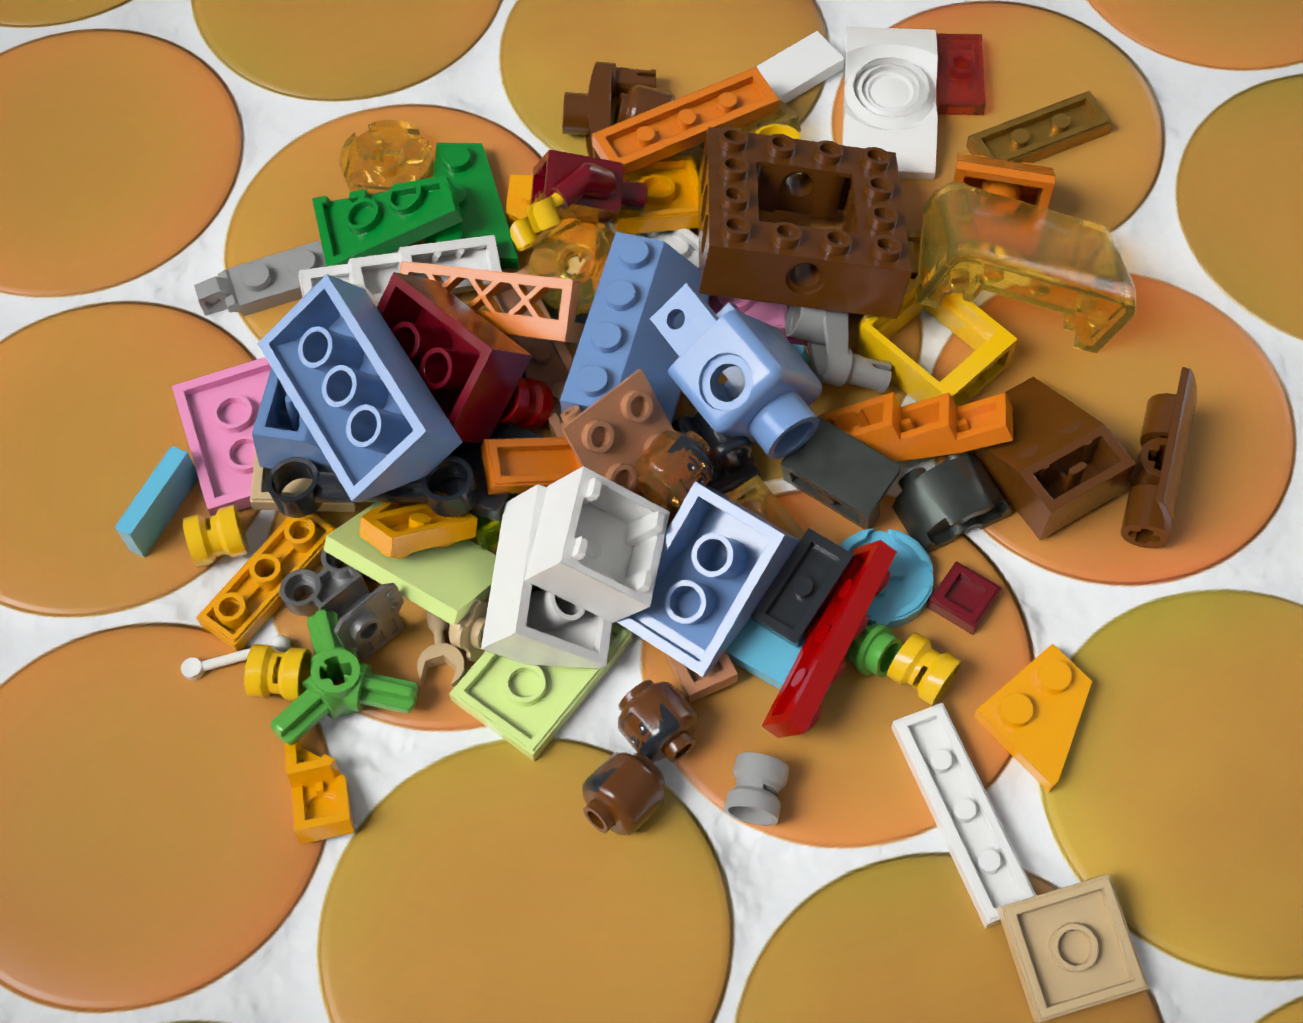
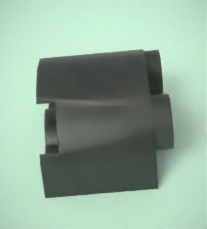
M972 451L950 454L943 463L928 471L924 467H919L905 474L898 482L902 491L892 505L909 536L918 541L927 554L954 542L961 533L970 528L979 527L981 530L1012 516L1011 507L981 460L976 458Z

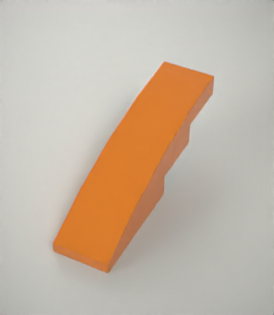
M894 392L817 415L892 461L957 454L1013 441V407L1006 393L956 407L948 392L901 407Z

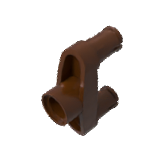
M596 61L588 93H564L562 134L585 135L588 156L600 158L592 146V134L611 126V100L614 99V96H620L621 93L627 94L630 88L635 85L656 88V69H630L616 67V63Z

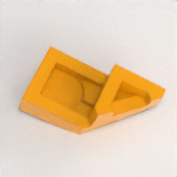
M297 741L294 745L284 743L286 775L292 788L294 831L299 844L355 833L349 784L346 776L340 773L336 760L326 754L319 757L303 749L300 741Z

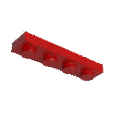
M882 540L852 550L851 553L855 557L854 563L815 621L762 724L764 729L777 738L805 734L819 720L823 710L822 705H820L829 686L836 682L844 671L846 661L843 658L851 642L865 629L868 622V615L866 613L874 597L885 588L890 579L891 573L888 569L897 551Z

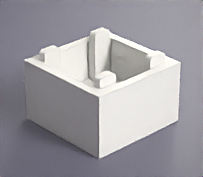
M582 466L547 487L525 581L612 623L649 608L670 512Z

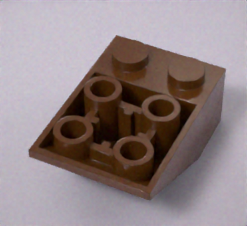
M1031 377L1004 392L1013 407V441L971 450L973 455L981 460L993 481L1039 540L1046 538L1124 493L1137 464L1105 424L1035 377Z

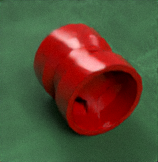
M521 378L498 423L515 424L528 429H537L544 425L550 418L553 409V395L547 383L533 378Z

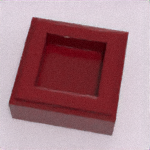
M956 561L930 598L927 608L973 635L998 598L1002 588Z

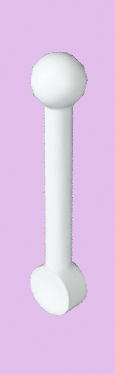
M277 635L273 637L270 643L263 644L273 645L276 651L286 652L291 648L289 638L284 635ZM251 648L204 661L194 657L188 658L182 663L181 672L188 680L196 681L203 676L205 671L247 660Z

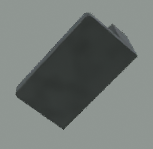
M817 416L820 421L813 436L799 449L785 456L780 463L783 479L862 529H871L880 517L879 503L900 474V465Z

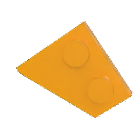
M1051 644L976 709L974 718L1048 792H1051L1059 781L1092 680L1054 644Z

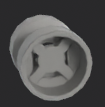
M753 752L738 754L733 769L736 784L735 788L727 793L724 811L737 820L754 825L771 826L777 824L781 810L778 794L779 790L786 787L790 767L780 759L769 755Z

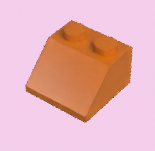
M958 153L944 227L1038 242L1055 185L1056 175L1054 169L1027 162L1018 163L988 158L983 155L973 156Z

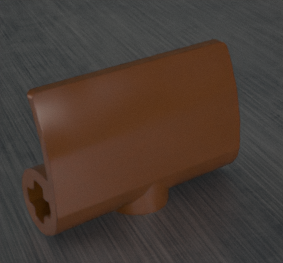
M1182 367L1177 394H1156L1147 403L1140 436L1142 449L1129 479L1131 489L1129 490L1121 527L1123 539L1139 547H1162L1168 543L1172 531L1197 403V385L1190 368Z

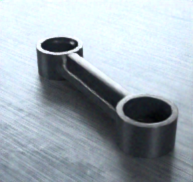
M447 456L426 477L362 502H428L429 507L436 514L443 517H457L473 508L479 496V489L470 465L462 458ZM292 457L282 460L271 469L267 477V489L278 510L288 517H306L317 511L323 503L352 502L335 472H318L315 465L305 458ZM459 477L467 480L465 486L454 495L438 496L433 494L436 486L445 479ZM300 478L312 479L311 485L302 494L294 497L281 496L283 489L290 482Z

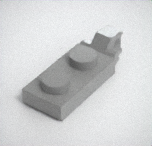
M319 240L228 268V270L218 273V277L215 276L195 284L197 298L205 316L226 309L230 313L242 311L243 316L301 299L299 270L326 267L323 249Z

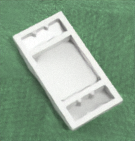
M846 26L842 145L859 148L878 147L888 152H896L900 179L934 180L938 123L936 106L938 53L935 30Z

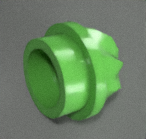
M868 624L862 633L851 642L847 650L848 658L856 666L858 672L866 676L875 674L879 677H885L892 661L902 647V641L894 636L893 630L884 624Z

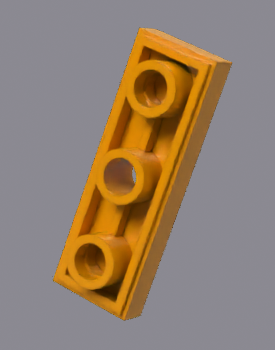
M314 513L301 518L287 517L198 614L196 619L199 624L235 651H241L284 603L279 592L282 580L295 570L307 569L313 571L321 562V553L325 545L326 536L336 528ZM268 572H273L272 575L263 577Z

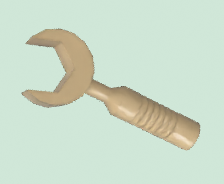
M427 611L428 628L434 634V645L427 647L417 660V671L422 685H424L428 669L446 663L455 671L452 680V687L454 689L467 673L464 658L455 646L445 643L444 632L448 628L449 623Z

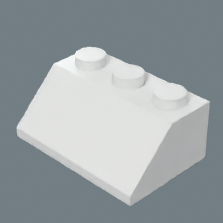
M537 484L505 504L481 649L526 665L603 668L607 666L612 622L525 581L547 487Z

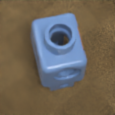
M685 283L650 318L679 356L668 370L669 376L717 433L731 437L746 436L751 443L760 445L771 459H780L788 456L813 436L820 420L809 406L821 394L822 384L780 329L742 313L731 302L715 314L695 287L688 283ZM683 312L685 322L682 327L675 329V317ZM722 372L728 379L724 384L718 383V378Z

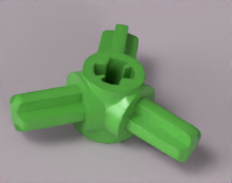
M325 609L318 610L315 615H312L307 620L315 656L309 662L311 675L302 682L305 692L275 717L270 727L283 743L294 745L326 715L335 719L338 716L349 715L355 711L361 712L365 705L407 714L416 705L418 685L411 681L373 674L371 664L359 662L354 649H345L341 645L334 632L339 621L337 613L335 611H325ZM338 680H344L343 684L333 685Z

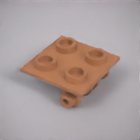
M642 369L635 371L586 410L581 411L580 407L575 405L567 408L560 415L563 420L560 426L581 466L596 472L635 494L640 493L686 456L684 449L674 453H667L678 437Z

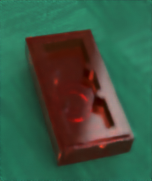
M937 33L938 114L984 115L986 99L982 34Z

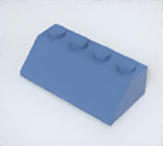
M621 232L615 233L560 398L561 412L575 405H578L581 411L586 410L635 371L642 369L672 426L682 390L669 376L668 370L679 356L650 318L685 283L693 285L699 292V268L665 241ZM700 294L708 304L711 295ZM683 312L675 317V329L682 327L685 322Z
M326 274L257 343L352 502L359 503L426 477L462 443L459 435L366 290Z

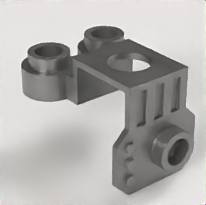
M323 548L321 562L324 569L318 574L307 569H299L289 573L281 582L280 596L287 609L298 616H311L316 614V611L325 609V611H335L339 621L334 632L341 645L345 649H354L357 655L365 662L405 629L398 614L404 603L403 598L394 583L382 584L371 593L362 577L363 573L351 566L340 568L344 562L330 555ZM312 594L309 598L299 601L303 595Z

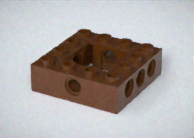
M708 127L698 174L699 294L897 319L912 274L896 152H888L878 147L859 148L839 145L829 140L815 142L793 139L784 134L764 135L750 133L734 127L724 129ZM759 210L768 212L782 210L811 214V217L820 219L834 217L838 210H843L844 221L841 229H818L796 226L789 222L773 223L759 221Z

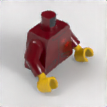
M548 150L533 168L530 206L527 209V217L521 218L512 224L510 229L511 239L517 251L522 252L541 242L538 232L562 223L561 219L607 223L620 212V209L643 212L647 198V184L623 180L624 164L621 162Z

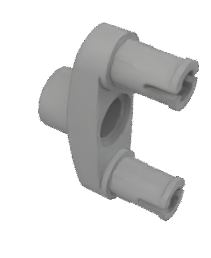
M789 305L785 319V334L788 337L808 342L813 372L820 382L838 387L844 384L875 390L878 393L886 391L891 381L892 372L889 371L891 363L852 353V350L848 348L847 312Z

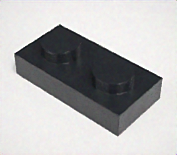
M808 528L751 614L752 620L798 649L854 563V554Z

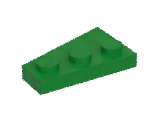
M437 143L433 177L447 175L454 185L463 221L426 237L425 244L494 235L501 269H520L518 256L510 236L509 227L483 144Z
M447 175L397 183L387 192L369 194L366 189L351 191L349 198L331 201L327 196L312 198L326 267L348 264L351 258L393 253L399 250L400 247L411 245L463 221L454 185Z

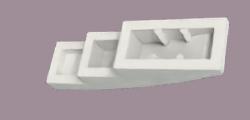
M489 235L400 247L397 253L351 258L348 264L299 270L298 277L302 298L328 274L348 283L364 286L379 302L393 272L400 273L401 261L502 272L495 236ZM416 273V277L429 279L426 274ZM440 276L444 282L448 278H450L446 276ZM464 279L451 293L456 295L475 289L468 279ZM482 281L484 285L491 283L490 281Z

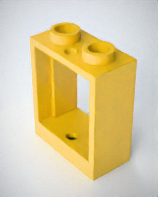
M928 267L914 280L910 277L897 319L870 315L863 316L858 325L860 332L857 352L863 357L890 362L891 381L916 402L949 392L956 407L967 404L1010 366L1017 338ZM923 309L975 350L940 382L888 340Z

